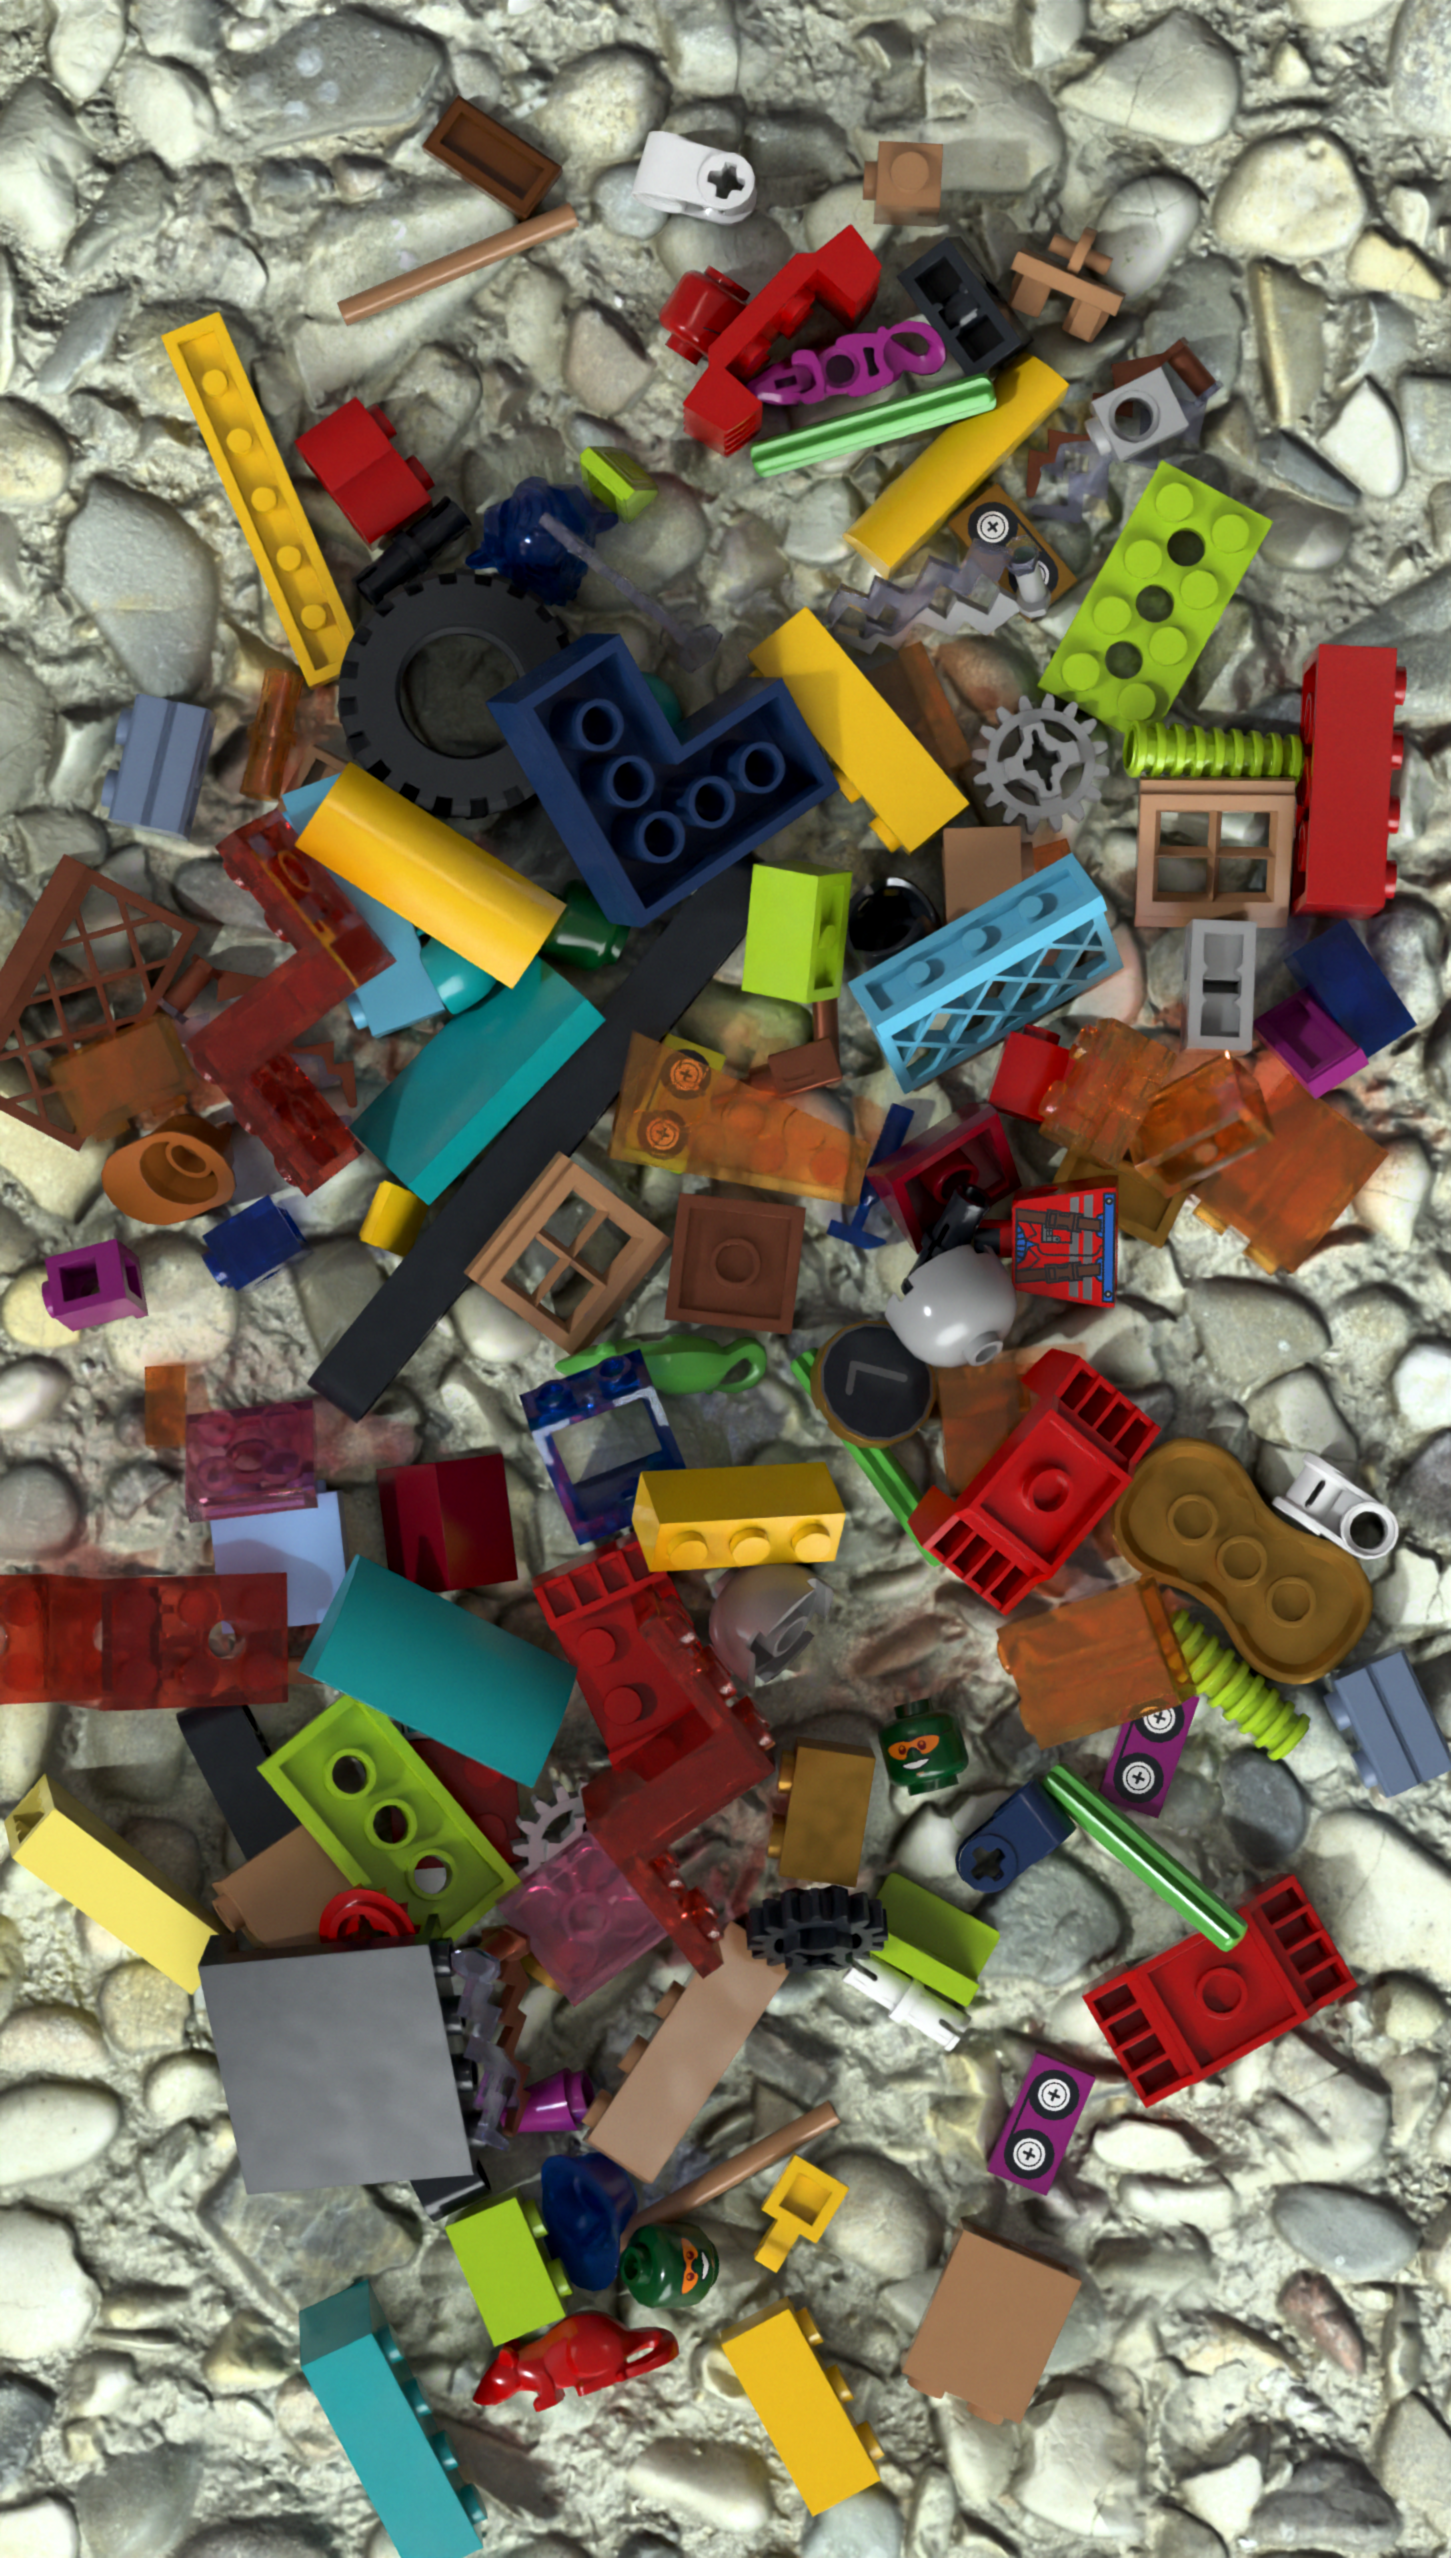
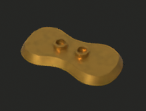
M1186 1437L1173 1439L1160 1445L1138 1463L1135 1468L1133 1481L1112 1506L1110 1514L1111 1532L1116 1546L1127 1562L1141 1574L1155 1581L1186 1591L1206 1604L1220 1618L1237 1650L1246 1662L1257 1672L1268 1678L1295 1685L1310 1683L1325 1676L1348 1656L1363 1636L1369 1624L1374 1607L1373 1590L1359 1562L1340 1546L1294 1529L1283 1522L1265 1505L1239 1461L1229 1451L1217 1444L1204 1439Z

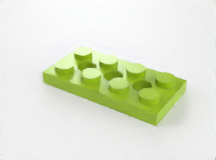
M1161 460L1041 677L1037 688L1048 694H1053L1055 698L1068 705L1072 701L1077 703V710L1124 736L1128 727L1135 719L1143 720L1147 727H1150L1154 721L1163 722L1274 521ZM1190 531L1198 535L1202 540L1204 553L1198 563L1192 566H1181L1170 558L1167 551L1168 540L1177 532ZM1149 587L1164 589L1170 595L1173 602L1171 615L1166 620L1157 623L1143 619L1136 608V599L1141 591ZM1117 643L1131 644L1137 648L1141 655V669L1131 678H1117L1106 668V652Z
M345 1694L338 1697L256 1767L354 1887L359 1883H362L365 1889L370 1890L386 1887L387 1896L398 1904L408 1902L409 1917L413 1923L421 1925L419 1934L423 1933L428 1915L438 1913L443 1938L451 1937L453 1942H455L522 1883L389 1718ZM343 1756L355 1758L364 1768V1783L353 1794L345 1793L338 1789L332 1778L333 1767L337 1760ZM384 1806L396 1808L405 1819L406 1828L404 1835L394 1844L383 1842L374 1831V1817ZM425 1856L439 1859L446 1869L445 1884L434 1894L421 1890L414 1877L417 1863Z

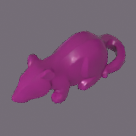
M905 321L894 325L890 329L881 326L877 332H862L841 336L837 339L835 345L824 349L797 350L791 356V360L785 357L780 362L769 365L757 377L743 385L760 401L779 406L798 407L800 401L804 404H813L827 400L828 397L848 394L855 398L862 397L887 388L898 381L904 371L921 376L933 375L939 372L947 361V349L940 335L932 326L924 322ZM905 332L917 333L926 340L929 348L926 353L919 354L901 344L892 335Z

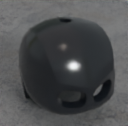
M893 876L882 878L865 885L850 899L846 944L858 965L864 972H867L943 928L933 903L916 884L906 877ZM866 899H868V901H867V902L863 905V907L858 911V909H859V907L861 906V904H862Z

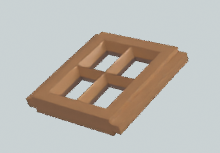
M1140 776L1133 906L1134 927H1185L1192 919L1257 922V928H1287L1295 810L1294 777ZM1161 812L1209 813L1208 846H1160ZM1222 813H1270L1268 847L1220 846ZM1159 858L1207 859L1205 892H1158ZM1220 859H1268L1266 892H1218Z
M558 1151L469 1264L464 1273L568 1354L574 1355L590 1347L672 1240L576 1163ZM573 1190L595 1207L597 1211L570 1246L566 1247L543 1229V1227ZM607 1217L629 1234L631 1238L605 1272L601 1274L577 1254ZM535 1238L560 1258L534 1292L529 1295L505 1275ZM570 1265L592 1282L594 1286L564 1322L540 1302Z

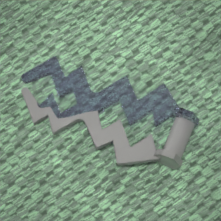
M1028 534L1011 538L1005 547L974 538L960 567L928 555L914 585L910 588H901L877 575H874L868 594L840 583L821 619L823 627L830 629L848 606L865 614L863 631L835 625L832 628L833 638L872 655L879 641L899 651L912 627L918 623L954 636L966 621L987 636L1019 611L1029 618L1046 615L1051 593L1042 577L1038 563V548ZM1006 567L1016 576L1018 583L1016 594L1014 595L998 585L988 608L961 596L971 597L982 574L998 583ZM940 585L957 592L946 612L930 603ZM885 606L897 612L891 624L877 619Z

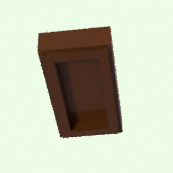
M457 95L422 145L425 154L523 222L531 219L563 173L562 166L460 95Z

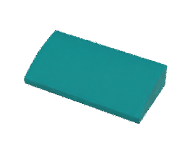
M535 955L513 989L497 980L483 999L461 1013L456 1014L348 1128L409 1189L429 1206L606 1019L579 991L539 956Z
M356 1554L297 1671L520 1784L533 1788L558 1733L571 1696L578 1668L381 1565Z

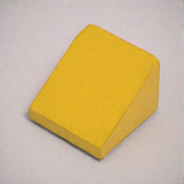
M384 1180L383 1183L380 1182L358 1236L364 1242L401 1257H406L415 1243L429 1206L415 1193Z

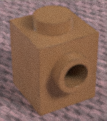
M879 141L877 161L864 162L863 200L874 201L873 224L937 227L941 199L943 144Z

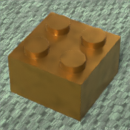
M796 1736L794 1751L782 1749L776 1787H778L777 1793L787 1795L784 1814L772 1812L767 1842V1858L777 1859L778 1876L856 1888L876 1757L871 1747Z

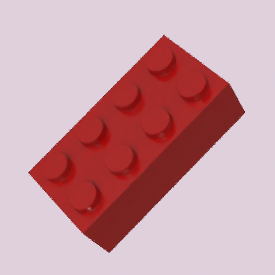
M1319 644L1303 663L1299 737L1303 743L1305 755L1302 777L1296 786L1290 903L1291 917L1367 920L1384 908L1386 898H1394L1397 883L1396 860L1387 859V842L1389 834H1397L1400 797L1399 795H1390L1392 770H1400L1404 738L1403 731L1393 730L1395 707L1396 705L1403 706L1407 686L1406 667L1396 666L1397 648Z

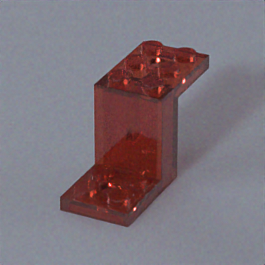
M275 808L234 830L218 843L215 848L224 858L223 867L229 878L241 889L250 891L265 910L264 918L270 930L280 940L286 943L290 942L297 952L184 1044L192 1052L194 1065L201 1076L209 1083L218 1085L234 1105V1115L239 1124L251 1135L258 1136L272 1153L275 1167L281 1177L290 1185L298 1187L308 1197L366 1150L290 1056L287 1049L395 964L397 960L322 864L294 846L300 836L281 812Z
M111 1571L0 1574V1705L52 1702L105 1712L288 1703L287 1572L165 1576ZM226 1621L233 1628L236 1641L229 1654L218 1658L210 1650L208 1638L210 1631L217 1623Z
M651 1583L630 1598L638 1632L695 1707L583 1787L581 1795L586 1826L702 1979H704L724 1965L719 1941L725 1935L716 1921L720 1914L711 1899L699 1885H696L691 1890L688 1889L678 1871L682 1864L670 1846L776 1771L770 1748L776 1744V1741L767 1729L771 1726L769 1721L752 1697L747 1694L739 1700L735 1695L738 1691L730 1679L733 1674L717 1650L711 1644L702 1650L697 1645L699 1639L692 1629V1626L695 1624L681 1602L673 1593L663 1599Z

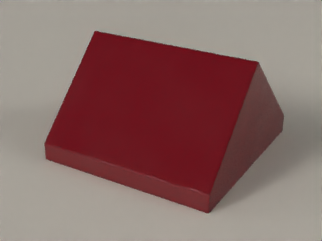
M968 1102L864 1171L910 1247L917 1255L920 1254L923 1248L921 1238L928 1226L937 1223L953 1194L956 1184L959 1183L961 1185L962 1182H967L982 1188L992 1198L993 1205L1022 1186L998 1112L991 1104Z
M503 1453L376 1469L388 1570L431 1592L454 1591L519 1580Z

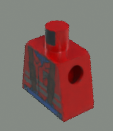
M1105 1175L1016 1190L1012 1202V1220L983 1219L974 1234V1250L977 1254L984 1253V1245L991 1246L998 1258H1012V1284L1017 1291L1099 1307L1114 1308L1118 1283L1119 1175Z

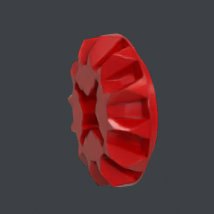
M359 1883L350 1890L342 1893L338 1892L329 1901L320 1918L319 1936L321 1943L372 1939L371 1935H361L360 1932H356L367 1920H370L373 1929L388 1932L383 1937L419 1934L421 1925L413 1923L409 1917L408 1902L398 1904L387 1896L386 1887L370 1890L365 1889L362 1883Z

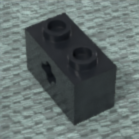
M960 236L946 237L896 276L927 321L938 332L943 343L967 377L979 373L991 374L1034 341Z

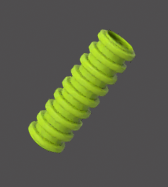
M1135 719L1125 733L1122 758L1127 775L1133 778H1138L1142 772H1145L1146 776H1161V774H1165V777H1180L1181 775H1184V777H1294L1296 787L1302 777L1305 754L1303 743L1297 734L1289 733L1282 739L1279 733L1269 732L1264 738L1261 732L1257 730H1250L1246 736H1243L1240 729L1231 728L1227 734H1224L1223 729L1213 726L1208 732H1205L1204 728L1200 725H1192L1186 731L1184 725L1180 723H1173L1169 729H1166L1165 724L1162 722L1154 721L1150 727H1147L1143 720Z
M1185 1608L1173 1611L1152 1634L1147 1642L1149 1645L1146 1650L1153 1656L1157 1653L1161 1654L1164 1657L1161 1663L1166 1668L1170 1669L1172 1666L1179 1670L1177 1678L1182 1682L1188 1679L1194 1683L1192 1691L1197 1695L1203 1692L1208 1695L1207 1704L1212 1708L1217 1706L1223 1708L1222 1717L1227 1721L1235 1719L1239 1722L1237 1730L1244 1735L1250 1732L1254 1736L1252 1743L1256 1747L1260 1748L1265 1745L1269 1749L1267 1756L1271 1760L1276 1761L1288 1755L1307 1733L1311 1718L1305 1713L1298 1716L1294 1712L1296 1705L1292 1701L1287 1700L1283 1703L1278 1699L1281 1692L1275 1687L1267 1689L1264 1686L1265 1678L1261 1674L1252 1676L1248 1672L1250 1665L1246 1661L1237 1663L1233 1659L1235 1652L1231 1648L1227 1647L1222 1650L1218 1646L1220 1639L1216 1635L1212 1634L1207 1637L1203 1633L1205 1626L1200 1621L1192 1624L1188 1620L1190 1613Z

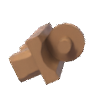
M1086 226L1079 242L1055 233L1048 251L1070 260L1068 266L1025 247L1018 250L1010 268L1016 271V275L1012 282L1008 306L1027 315L1039 318L1052 288L1075 298L1061 329L1092 343L1107 322L1109 315L1116 316L1127 293L1080 273L1084 266L1106 276L1113 261V258L1091 249L1098 231Z

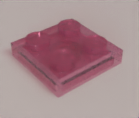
M313 1400L186 1415L185 1506L189 1523L318 1508L317 1432Z
M599 1822L495 1900L497 1907L512 1927L530 1936L532 1953L574 2007L678 1928Z

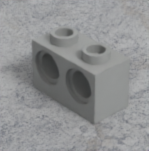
M1192 919L1185 926L1179 1053L1244 1056L1252 1051L1257 922Z

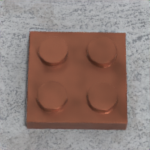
M679 1192L664 1320L791 1335L806 1207Z

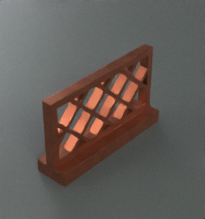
M64 854L0 971V1061L22 1055L33 1090L7 1099L0 1095V1110L79 1152L200 928ZM91 885L116 897L123 924L87 934L79 907ZM125 903L149 916L130 921ZM75 917L80 936L61 941ZM160 921L182 933L170 957L143 964L133 931L134 927ZM126 930L137 967L100 977L89 940ZM83 943L93 979L57 990L49 966L55 951ZM164 966L151 990L146 971ZM139 973L146 995L143 1007L137 1014L113 1020L103 983ZM45 974L50 992L31 997L42 975ZM96 986L106 1023L70 1033L59 996ZM52 999L63 1035L26 1046L18 1021L23 1010L28 1005ZM134 1022L121 1045L116 1027ZM14 1029L19 1048L1 1053ZM109 1029L116 1052L110 1068L83 1076L72 1040ZM65 1042L76 1078L39 1089L29 1052ZM104 1078L92 1101H90L85 1083ZM79 1085L86 1112L74 1134L49 1121L42 1096ZM35 1098L40 1116L16 1103Z

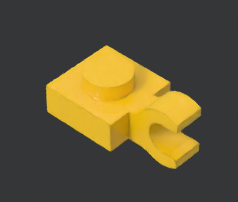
M793 2152L761 2205V2210L774 2217L775 2220L753 2252V2255H755L754 2259L777 2273L799 2234L817 2244L849 2191V2186L796 2152Z

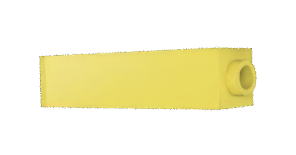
M45 1773L4 1821L12 1858L192 1995L201 1985L198 1964L210 1935L229 1934L227 1926Z

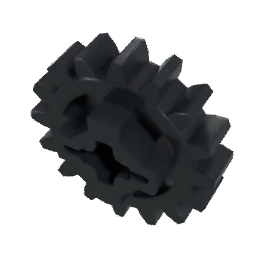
M830 1885L820 1889L817 1887L804 1890L795 1887L786 1890L780 1894V1900L766 1898L762 1900L763 1908H750L749 1918H745L747 1950H752V1958H766L767 1965L771 1967L785 1963L786 1970L800 1974L809 1970L831 1969L840 1971L847 1969L853 1965V1958L869 1959L870 1951H882L884 1949V1941L888 1940L886 1909H882V1901L880 1899L868 1900L866 1892H859L849 1896L848 1889L837 1885Z

